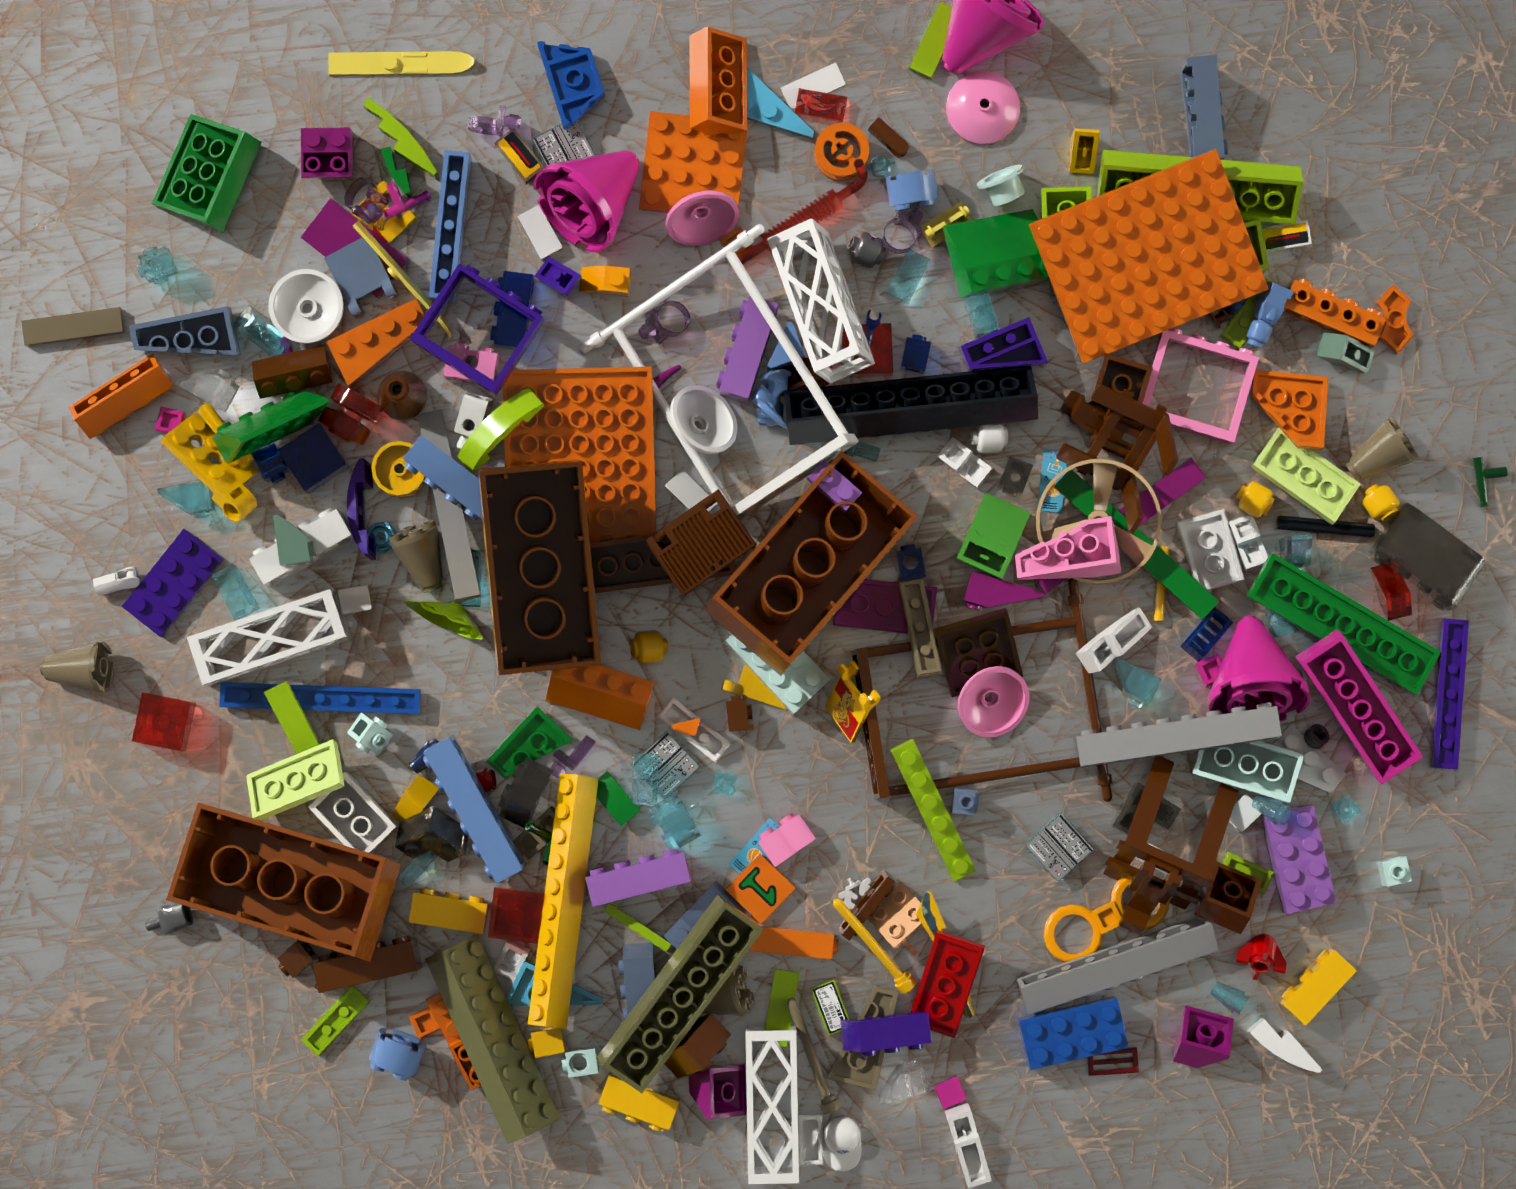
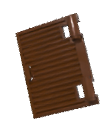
M719 489L645 540V543L683 597L757 545ZM717 503L721 509L710 515L707 509ZM668 537L671 544L661 550L658 543Z

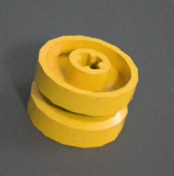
M403 441L389 442L381 447L373 458L371 466L373 479L379 488L392 497L401 499L412 497L421 492L426 485L424 480L427 477L419 471L416 475L405 467L404 471L400 474L396 471L397 466L402 467V465H405L406 461L402 458L411 448V443Z

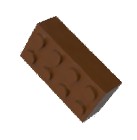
M409 935L393 939L390 945H385V941L377 942L371 962L345 954L337 957L336 952L319 956L318 961L312 964L319 993L410 973L423 968L417 939L410 940Z

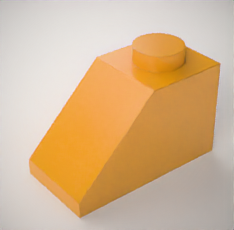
M615 266L582 267L579 292L629 297L630 268Z

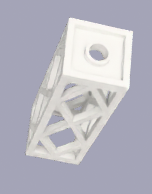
M811 218L767 238L814 373L831 384L874 365L875 362L828 231ZM803 253L798 275L793 257ZM810 255L817 259L812 290L804 285ZM823 270L829 284L826 301L818 296ZM805 293L810 296L809 303H808V300H807V298H806ZM833 298L835 300L837 309L832 306ZM816 302L824 306L820 331H818L814 320ZM831 312L838 317L832 348L825 343ZM845 328L849 347L839 351L843 329ZM855 355H858L860 357L858 359L853 360ZM839 362H842L844 364L833 370L831 368L832 365H835Z
M332 589L187 637L201 683L205 686H213L220 682H225L352 639L345 616L342 615L337 592ZM324 603L327 613L308 608ZM299 613L323 618L303 642L279 637ZM277 619L266 634L246 630L247 628ZM332 627L334 634L323 637ZM237 634L261 639L241 663L218 658ZM216 639L208 648L207 642ZM274 642L294 646V648L261 658ZM213 663L234 668L216 673Z
M791 1025L790 1030L764 1031L765 1026H746L748 1184H798L796 1026ZM752 1041H765L752 1062ZM777 1041H790V1060ZM770 1047L773 1048L787 1070L773 1095L770 1094L756 1072ZM753 1083L767 1103L755 1126L753 1116ZM789 1083L791 1087V1125L777 1105ZM772 1113L788 1136L774 1161L758 1138ZM792 1148V1166H782ZM754 1149L766 1167H754Z

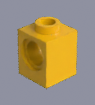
M552 1027L532 1031L531 1038H527L529 1050L535 1054V1058L566 1052L562 1028Z

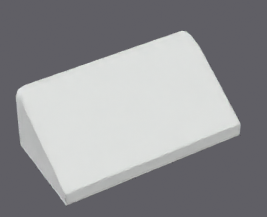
M683 469L665 485V488L688 510L709 496ZM717 503L710 506L707 509L708 512H710L717 505Z

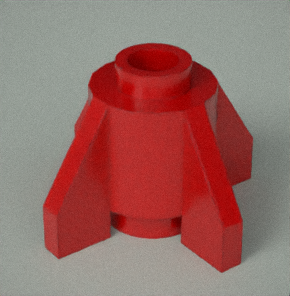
M1268 934L1254 936L1236 955L1237 963L1251 964V968L1254 970L1252 980L1257 981L1260 973L1270 971L1272 966V971L1282 974L1286 972L1287 962L1276 940Z

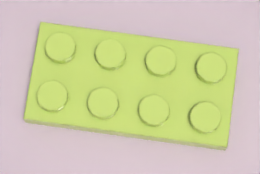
M1280 428L1275 431L1251 466L1252 469L1332 525L1361 485L1314 450L1297 448Z
M333 739L246 775L252 818L260 821L345 786L338 743Z

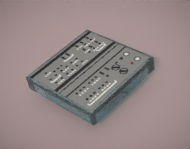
M578 121L567 130L563 129L561 123L532 139L545 166L596 155Z
M667 730L630 764L664 801L701 767Z
M1062 812L1024 845L1057 883L1095 850Z

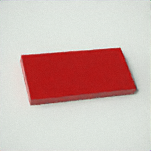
M937 930L911 1012H928L931 1031L952 1038L956 1037L985 945Z

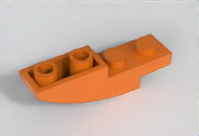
M440 992L426 998V1002L470 1090L480 1087V1081Z

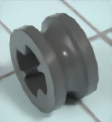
M1314 724L1305 731L1304 740L1309 747L1320 749L1329 741L1330 735L1324 726Z

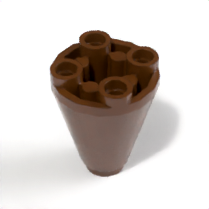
M396 371L386 376L380 383L377 392L378 403L382 411L390 418L409 420L425 409L427 389L423 381L415 374L407 371ZM395 386L402 388L400 394H394Z

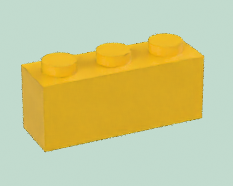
M420 888V892H413L409 923L478 934L485 933L490 903H484V898L469 896V900L459 899L460 894L445 892L444 896L434 895L435 890Z
M1325 949L1315 959L1318 963L1311 970L1307 968L1299 976L1300 982L1294 988L1290 986L1281 996L1283 1000L1280 1004L1305 1026L1357 971L1336 950L1330 949L1327 951Z
M609 1074L598 1104L603 1106L602 1110L614 1115H616L617 1111L626 1114L625 1119L640 1123V1120L650 1123L649 1128L663 1132L664 1129H670L680 1099L648 1087L643 1093H640L616 1075Z

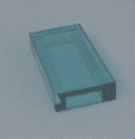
M908 248L886 294L909 304L931 259Z

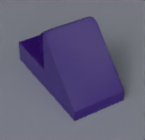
M548 256L534 277L556 290L566 299L582 276Z

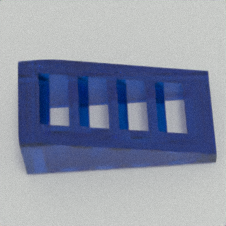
M1214 607L1181 644V648L1196 661L1200 662L1233 624V621ZM1212 617L1223 626L1221 629L1210 620ZM1204 626H1208L1216 635L1211 634ZM1200 633L1209 641V643L1207 644L1197 634Z

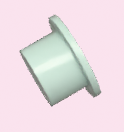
M1020 164L1001 169L983 178L976 185L979 189H987L993 206L1006 204L1025 193L1018 176L1024 168Z

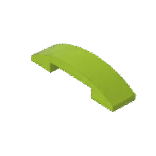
M529 387L522 390L501 404L474 430L457 457L474 475L491 458L488 453L522 420L527 423L545 405Z

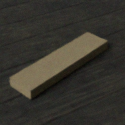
M120 307L21 321L25 346L124 333L122 310Z
M923 578L898 582L917 679L942 675L943 672Z

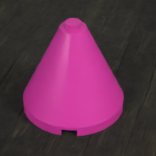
M953 0L942 57L945 62L943 66L953 74L956 72L963 73L1038 33L1045 24V20L1028 0H1024V2L1022 0Z
M622 150L547 165L536 175L534 180V189L537 190L539 188L541 198L537 202L549 223L567 241L575 246L579 242L587 245L586 251L589 252L602 251L615 238L639 170V159L633 152Z
M1245 616L1237 623L1209 693V711L1221 710V714L1232 713V708L1246 706L1247 710L1257 709V704L1272 703V707L1277 706L1279 721L1287 720L1286 713L1296 709V713L1299 714L1309 705L1310 692L1308 684L1262 620L1255 616Z

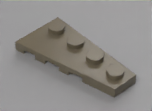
M874 986L857 1020L864 1019V1017L875 1018L894 1014L899 992ZM842 1047L827 1079L876 1090L885 1050H876V1055L861 1056V1052L846 1051Z

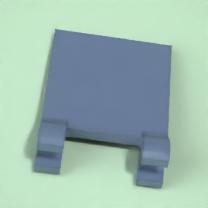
M363 237L324 258L346 300L350 313L355 318L365 314L358 300L382 287L387 298L390 299L399 296V292L390 279L379 255Z

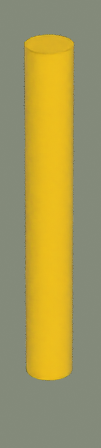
M1160 546L1159 548L1169 556V547ZM1159 581L1156 584L1154 621L1164 622L1166 588Z

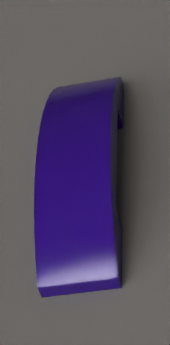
M360 458L353 469L349 481L347 517L351 534L360 551L370 560H376L375 535L365 529L364 490L373 489L372 465L364 458Z

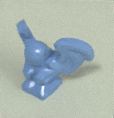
M774 369L760 375L759 379L766 382V387L760 384L752 394L753 403L759 407L756 409L759 425L788 427L783 419L784 405L780 402V395L785 390H788V377L792 374L790 371Z

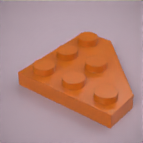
M1255 370L1252 380V398L1297 448L1319 451L1324 449L1328 377Z

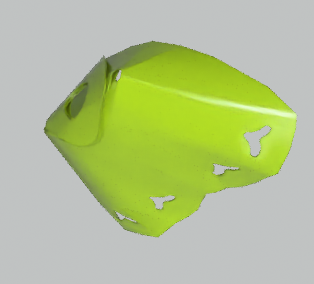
M413 600L404 602L413 611L437 626L449 629L469 639H483L479 627L468 611L455 602L440 603Z

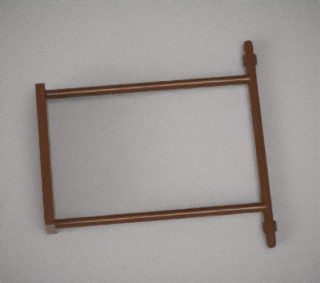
M1073 578L1068 581L1070 592L1068 602L1069 606H1072L1073 617L1011 626L1013 635L1075 627L1078 648L1080 650L1088 642L1082 610L1084 601L1083 595L1079 592L1078 581ZM910 642L858 648L851 651L852 661H855L859 667L855 680L856 687L861 694L865 693L868 697L873 690L868 658L911 652ZM1081 663L1091 729H1096L1097 733H1102L1093 673H1088ZM874 706L869 711L863 724L874 799L910 794L907 784L888 787L876 706ZM1079 757L935 779L933 782L937 789L1081 766ZM1107 764L1097 765L1099 773L1096 776L1098 786H1101L1103 800L1109 802L1112 800L1110 785L1113 784L1112 775L1108 772Z

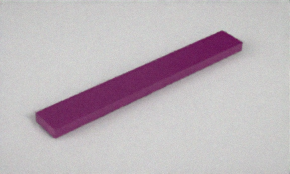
M1192 457L1173 470L1169 476L1166 475L1151 486L1157 496L1160 510L1206 478ZM1148 489L1139 495L1143 519L1139 526L1157 514L1154 499ZM1122 507L1118 511L1126 517L1125 508ZM1067 578L1035 579V581L1044 593L1047 594Z

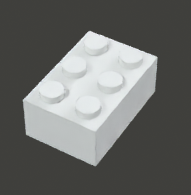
M344 772L345 786L318 797L308 808L344 846L372 853L399 825L348 772Z

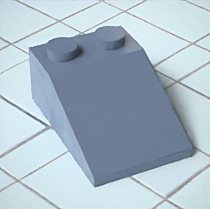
M715 881L664 934V937L677 949L717 895L748 917L752 915Z

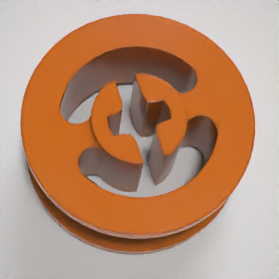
M835 123L826 127L819 134L815 144L814 157L817 167L825 176L837 181H846L855 178L864 170L869 156V143L865 134L858 127L849 123ZM839 136L852 139L860 151L859 157L854 158L852 156L853 145L851 144L846 150V155L841 153L836 157L835 164L847 165V167L832 165L824 155V147L827 145L831 147V159L837 155L838 148L843 150L848 146L849 140L845 138L837 139L836 137Z

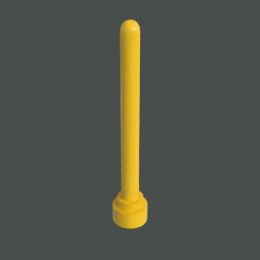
M839 898L835 899L833 906L893 975L895 987L900 993L905 994L913 989L917 980L911 973L901 971L845 903Z

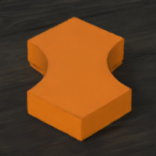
M1392 285L1376 303L1383 317L1386 318L1383 331L1378 339L1397 355L1414 336L1406 320L1407 308L1412 300L1395 285Z

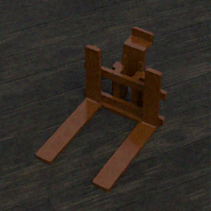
M1102 384L1097 385L1091 395V399L1108 407L1107 411L1087 403L1085 395L1074 390L1070 391L1064 401L1061 412L1069 415L1071 423L1093 434L1090 438L1092 445L1087 453L1063 443L1056 454L1058 460L1072 465L1088 459H1098V454L1101 449H1104L1125 459L1123 464L1138 471L1157 440L1164 474L1169 476L1178 462V454L1166 407L1158 404L1153 409L1132 399L1134 392L1126 388L1121 394ZM1124 433L1137 438L1134 445L1121 439ZM1093 463L1075 467L1078 473L1085 476L1086 474L1093 476ZM1120 467L1117 468L1112 488L1117 491L1121 489L1128 531L1134 534L1143 519L1136 477L1130 471Z
M1162 756L1154 758L1127 837L1124 841L1119 840L1116 846L1118 850L1113 857L1109 856L1105 862L1107 866L1103 873L1116 880H1120L1124 873L1133 876L1128 889L1134 891L1126 904L1122 918L1119 921V926L1137 934H1141L1144 931L1149 916L1158 903L1165 905L1172 896L1171 904L1186 909L1191 902L1194 904L1199 903L1201 896L1197 895V893L1203 886L1208 889L1211 887L1213 880L1210 879L1239 793L1237 789L1224 783L1219 785L1193 863L1151 846L1147 843L1174 766L1173 761ZM1135 857L1144 860L1139 869L1130 865ZM1155 868L1168 873L1164 879L1153 875ZM1182 877L1185 878L1183 883L1180 885Z

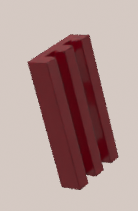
M1137 1047L1099 1054L1132 1053V1057L1093 1060V1056L1087 1057L1088 1076L1139 1073ZM1133 1063V1067L1094 1070L1093 1065Z

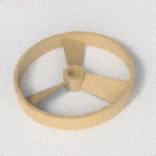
M1088 459L1068 466L1058 473L1047 485L1037 507L1036 531L1039 542L1045 543L1058 537L1059 533L1063 531L1068 532L1086 521L1083 520L1041 532L1040 514L1046 494L1055 481L1069 470L1084 464L1093 463L1094 511L1091 512L1086 520L1109 517L1106 510L1118 466L1136 475L1150 491L1157 509L1158 525L1153 545L1114 525L1118 547L1137 566L1122 575L1108 579L1073 578L1091 584L1112 583L1132 575L1149 560L1158 544L1161 533V510L1153 488L1136 470L1115 460Z

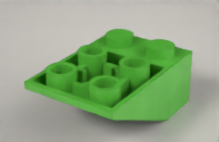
M985 492L955 561L993 578L1002 580L1031 513Z

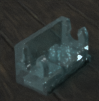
M988 293L963 298L975 339L999 330Z
M232 563L212 575V580L235 621L260 609L237 565Z

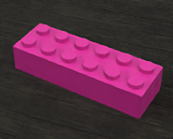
M1337 629L1295 656L1375 779L1381 785L1423 758L1349 643Z

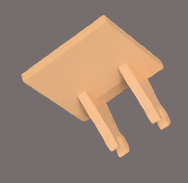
M900 882L894 887L888 897H884L880 901L877 912L867 919L894 949H897L903 943L914 956L918 953L906 938L920 925L925 930L916 916L921 903ZM922 905L923 915L927 922L932 915Z

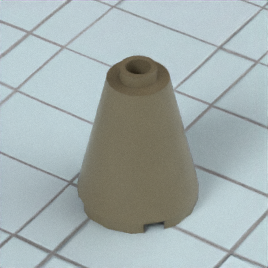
M96 642L55 653L44 658V661L40 664V672L48 681L97 692H105V688H110L113 680L114 662H109L108 654H112L107 643Z

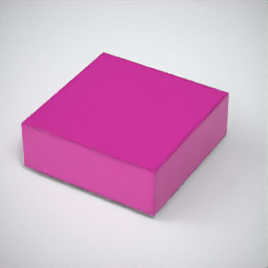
M160 406L155 431L167 434L184 421L186 413Z
M1219 654L1195 663L1204 686H1208L1215 681L1222 663Z
M957 1076L934 1085L943 1109L967 1100Z

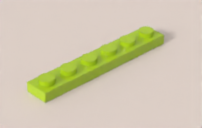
M910 739L890 749L952 880L955 882L975 872L976 869L914 740Z

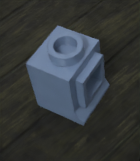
M953 788L954 800L951 813L976 815L979 802L978 791Z

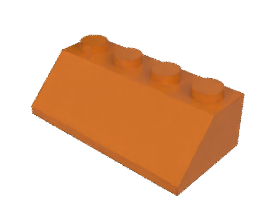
M707 26L689 36L690 129L708 134L746 132L747 38Z
M601 665L557 669L552 671L545 701L640 730L655 682Z

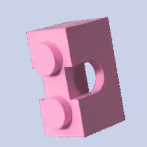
M455 343L454 347L448 346L447 351L465 363L468 358H477L478 365L475 369L495 381L499 355L494 353V349L479 347V351L469 350V345ZM445 364L444 377L446 379L475 383Z

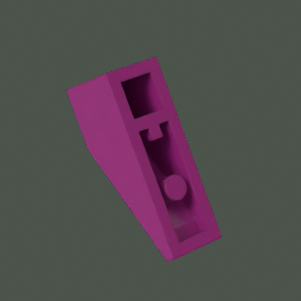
M971 572L962 602L968 603L967 608L981 611L982 607L991 608L1040 599L1043 597L1044 592Z

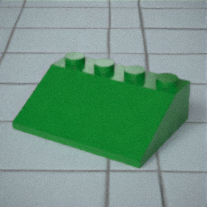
M190 114L152 204L205 227L223 232L262 142L245 131Z
M1033 209L942 227L960 299L1050 281L1028 225L1038 220Z
M295 391L282 397L283 401L274 404L273 401L265 404L258 413L248 412L239 417V421L232 425L230 422L219 426L213 440L226 464H230L312 425L327 406L329 400L327 397L307 391H302L298 394Z

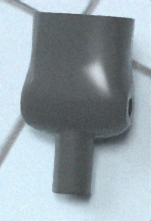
M177 903L161 906L157 910L158 918L146 921L145 927L148 931L161 927L165 934L176 932L193 924L191 909Z

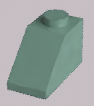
M1323 332L1317 356L1331 364L1368 374L1375 350L1348 335Z
M278 514L273 515L280 566L286 567L313 563L312 556H316L315 542L310 541V537Z

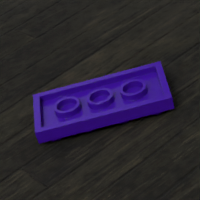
M183 529L121 607L159 637H163L224 559L186 529Z

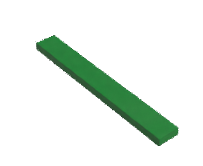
M1072 469L1069 470L1057 482L1054 488L1088 518L1091 512L1094 511V490ZM1108 502L1106 513L1112 517L1114 525L1153 545L1154 542L1138 528L1134 534L1129 532L1126 517ZM1156 546L1149 560L1142 566L1201 620L1219 602L1158 546Z

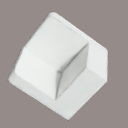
M369 585L338 590L342 615H353L356 612L372 609L369 593L371 588Z
M1245 794L1234 804L1229 823L1238 832H1243L1264 811Z

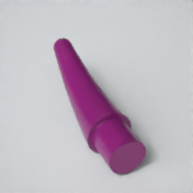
M674 366L654 377L653 380L657 387L660 388L673 374L681 369V366Z

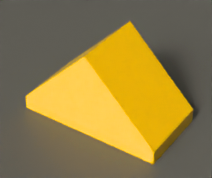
M1074 129L1071 137L1069 173L1094 174L1100 130Z
M419 774L402 795L391 816L412 830L439 791L438 786Z

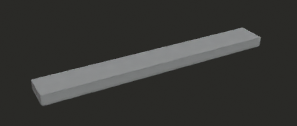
M442 409L417 414L421 435L452 458ZM440 487L436 490L433 489L455 600L459 602L481 597L462 504L458 502L455 506L444 497L446 494L444 490Z

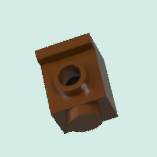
M731 696V701H726L729 732L754 729L753 724H748V719H753L752 705H746V696Z

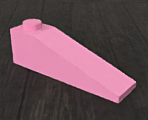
M1111 516L1086 520L1068 532L1063 531L1059 533L1058 537L1045 543L1041 542L1015 555L1018 580L1100 577L1121 573L1119 549Z

